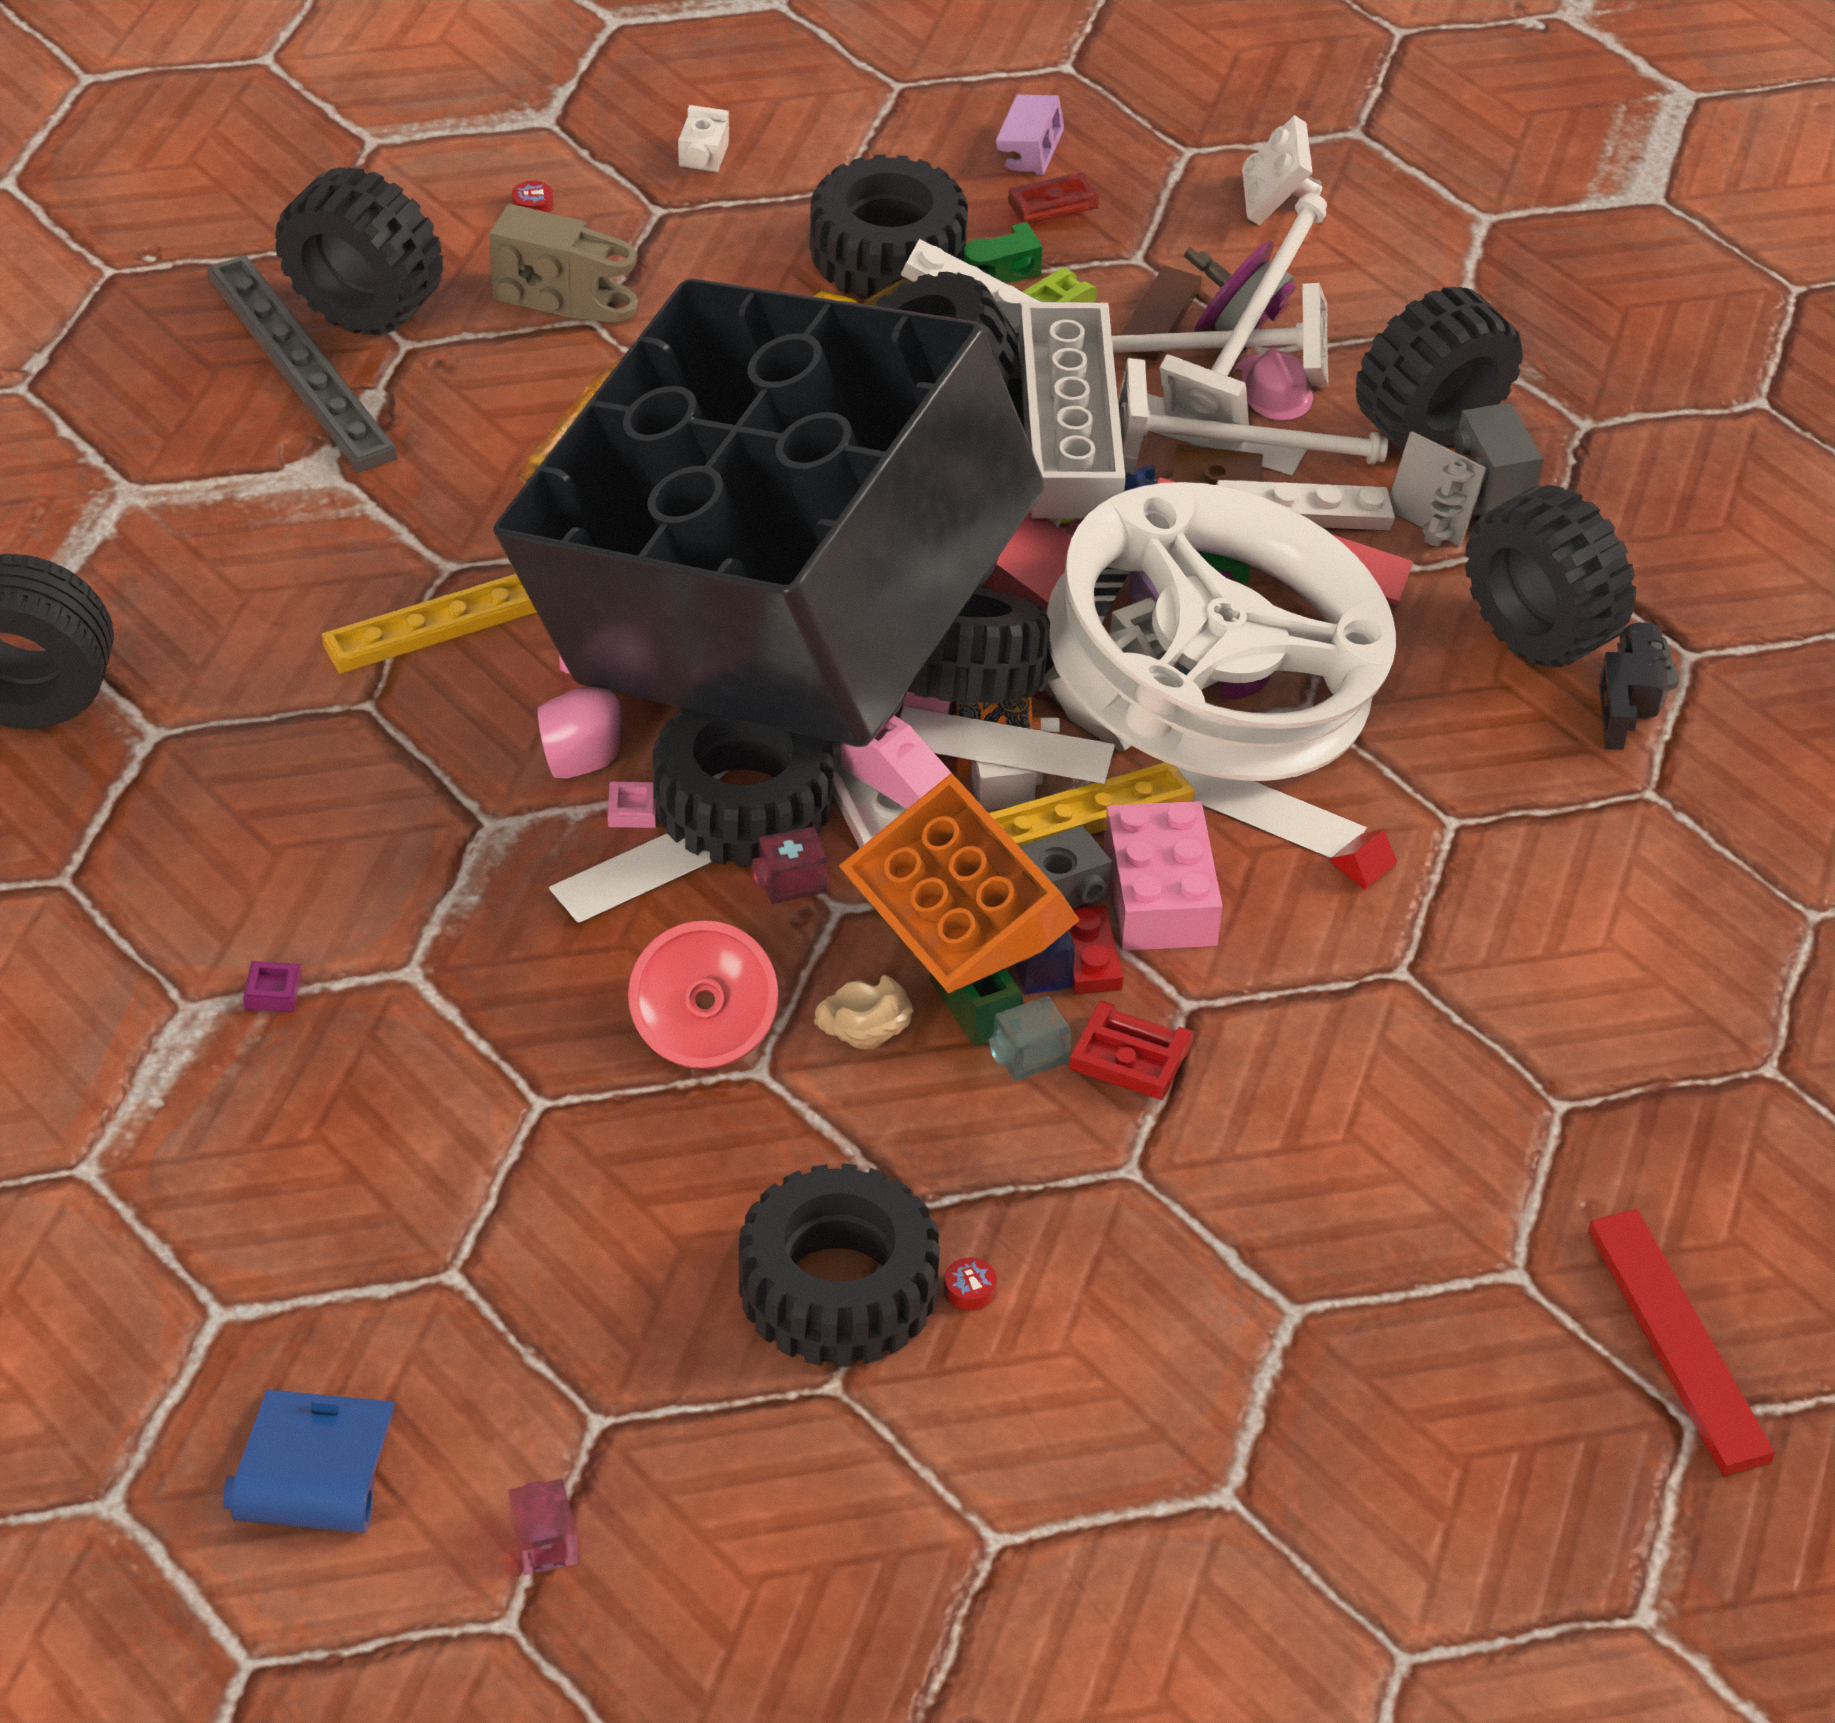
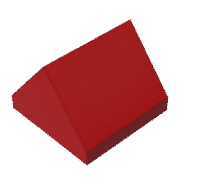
M1382 829L1360 834L1331 857L1329 863L1366 890L1395 867L1397 860L1385 830Z

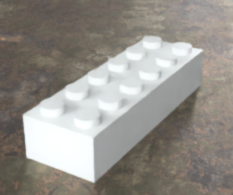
M1021 302L1018 344L1025 434L1045 485L1043 493L1031 509V518H1085L1099 504L1124 492L1125 468L1108 303Z

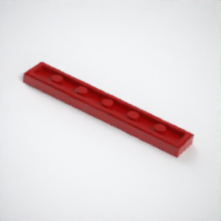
M1638 1209L1590 1220L1588 1228L1590 1237L1721 1474L1727 1476L1771 1464L1775 1454L1771 1444Z

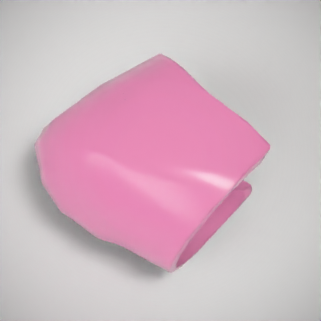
M597 686L574 689L538 706L541 740L547 763L554 778L568 779L607 767L618 756L623 725L622 707L620 701L610 689Z

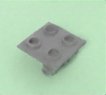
M1411 431L1389 496L1393 513L1422 527L1425 534L1424 540L1430 545L1440 546L1442 540H1448L1461 546L1487 467Z

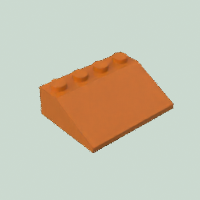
M952 773L839 865L842 872L947 993L1041 953L1080 921L1059 889Z

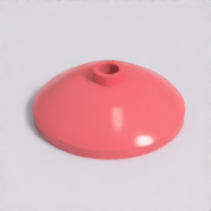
M692 921L677 925L663 932L641 953L630 977L628 991L629 1008L634 1025L640 1036L659 1056L686 1068L713 1069L742 1059L753 1051L765 1038L777 1011L778 983L767 954L748 934L722 922ZM703 994H711L715 998L714 1005L709 1009H701L697 1006V1000Z

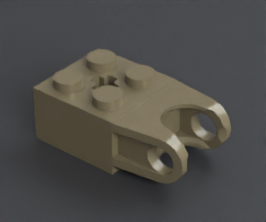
M507 204L489 232L493 300L569 318L604 322H621L628 320L636 314L638 309L637 296L627 287L616 283L610 278L625 275L631 272L636 265L637 253L631 244L588 229L587 221ZM611 255H622L627 259L617 262L606 258ZM612 301L628 304L626 307L618 309L607 306Z

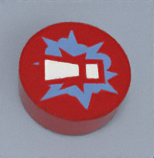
M525 181L513 188L512 204L550 212L553 208V191L546 183Z
M969 1257L956 1260L947 1268L944 1279V1293L952 1305L963 1310H979L993 1301L996 1295L997 1275L989 1263L978 1258Z

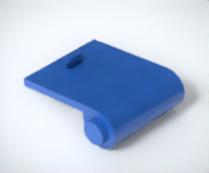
M266 1390L236 1476L228 1475L223 1491L224 1509H231L233 1521L367 1533L373 1509L374 1474L394 1414V1402Z

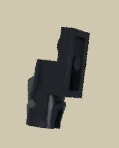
M1639 622L1625 627V630L1619 635L1618 651L1605 652L1599 680L1605 749L1623 750L1627 732L1635 731L1637 718L1656 717L1666 700L1668 691L1678 687L1679 676L1671 657L1672 653L1668 642L1662 636L1661 627L1653 623Z

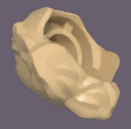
M882 975L879 985H870L862 980L847 982L836 991L835 995L826 997L816 1007L814 1023L826 1034L837 1036L842 1042L846 1041L851 1046L860 1049H874L906 1028L911 1021L914 1010L905 989L889 976Z

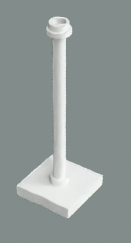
M1306 193L1304 197L1298 199L1295 205V210L1298 213L1296 220L1212 369L1209 370L1172 355H1166L1159 367L1161 385H1163L1165 415L1249 425L1246 383L1228 377V374L1312 224L1320 223L1324 220L1327 203L1321 196L1314 193Z
M1320 283L1302 284L1303 323H1297L1295 328L1253 329L1244 347L1297 345V349H1303V368L1311 387L1328 386L1327 301ZM1233 330L1112 336L1113 353L1224 348Z
M1131 358L1127 360L1118 397L1125 482L1132 483L1143 436H1147L1148 431L1366 456L1367 464L1373 465L1376 462H1384L1386 459L1388 439L1386 436H1380L1379 432H1371L1369 438L1365 439L1150 414V409H1148L1145 360Z

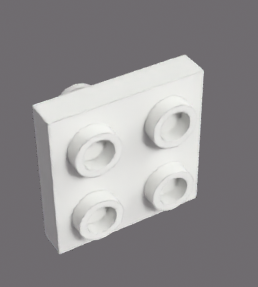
M1295 115L1284 126L1276 128L1271 134L1269 141L1257 153L1251 154L1246 159L1242 168L1247 218L1259 226L1291 194L1301 198L1306 193L1320 195L1322 191V182L1310 177L1312 166L1307 124Z

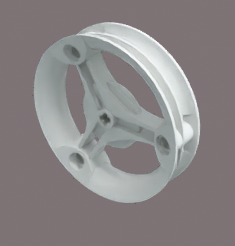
M1175 482L1146 485L1117 494L1099 504L1077 527L1066 555L1065 572L1058 579L1046 609L1050 619L1048 648L1057 672L1077 701L1098 722L1128 744L1152 757L1195 773L1232 780L1266 781L1296 777L1330 764L1344 754L1363 730L1370 713L1372 697L1386 680L1396 649V630L1386 597L1370 571L1341 541L1310 519L1269 499L1229 487L1204 483ZM1196 550L1244 562L1275 577L1310 603L1326 622L1296 615L1273 606L1267 599L1249 587L1226 579L1209 565ZM1106 567L1126 571H1144L1152 581L1159 594L1152 614V625L1159 643L1166 651V654L1160 660L1137 653H1124L1101 624L1095 607L1094 588L1100 573ZM1180 664L1191 670L1187 676L1176 669ZM1274 671H1291L1323 676L1333 695L1324 702L1309 709L1289 713L1266 714L1236 711L1206 703L1201 690L1218 681L1247 683L1263 679Z

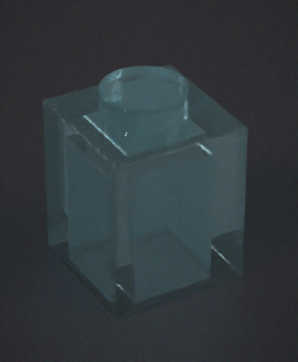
M1045 996L995 1014L994 1036L990 1037V1049L995 1061L999 1065L1004 1064L1013 1079L1018 1081L1068 1063L1071 1029L1050 997Z

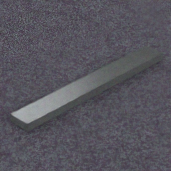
M243 255L208 267V277L211 283L356 472L360 473L396 460L397 451L395 445L249 258Z

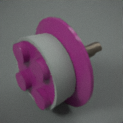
M1269 240L1256 249L1232 275L1216 261L1213 262V259L1204 251L1198 254L1191 247L1187 249L1183 257L1201 272H1205V275L1221 288L1199 318L1194 332H1207L1214 327L1218 331L1234 330L1271 264L1269 260L1275 245L1272 241ZM1285 272L1254 329H1261L1268 318L1273 322L1276 321L1290 303L1287 300L1296 289V286L1293 285L1295 277ZM1243 347V349H1245L1246 351H1248L1251 348Z

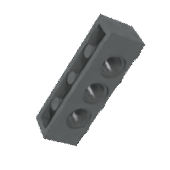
M1083 825L1020 846L1026 855L1059 889L1071 908L1086 903H1093L1100 898L1108 896L1112 860Z

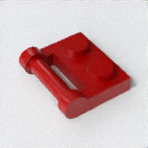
M1100 1000L1070 1056L1069 1070L1163 1101L1183 1059L1187 1057L1190 1051L1194 1031L1180 1026L1177 1030H1173L1116 1011L1115 1005Z

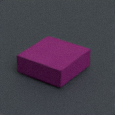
M251 961L243 996L244 1009L294 1012L302 976L301 965Z

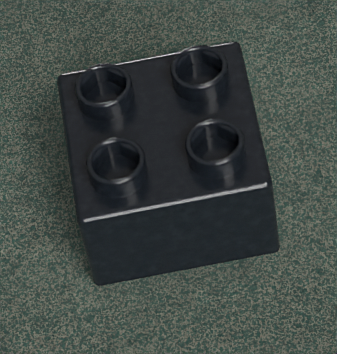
M694 278L687 279L677 286L496 521L493 532L576 683L588 687H602L610 689L614 693L854 747H866L874 740L880 729L899 711L906 691L974 592L990 578L998 557L1043 493L1045 485L984 330L978 322Z

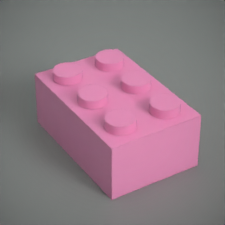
M1202 801L1107 806L1103 847L1104 852L1112 860L1110 887L1121 950L1218 946L1223 906Z

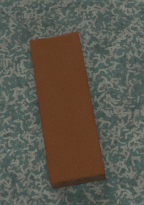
M1163 265L1121 335L1174 333L1201 289L1202 276ZM1162 351L1129 353L1157 361Z

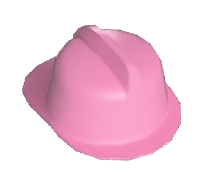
M1273 348L1266 350L1265 354L1243 358L1235 365L1234 371L1236 369L1242 370V382L1246 383L1247 402L1254 412L1274 421H1292L1303 417L1310 410L1313 402L1312 389L1308 383L1303 363L1296 356Z

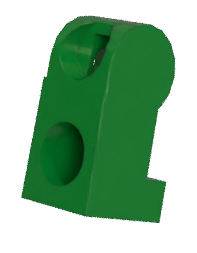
M1023 222L1012 225L1011 234L993 239L978 238L969 241L964 247L963 262L977 267L982 272L1006 284L1041 276L1043 246L1029 224Z

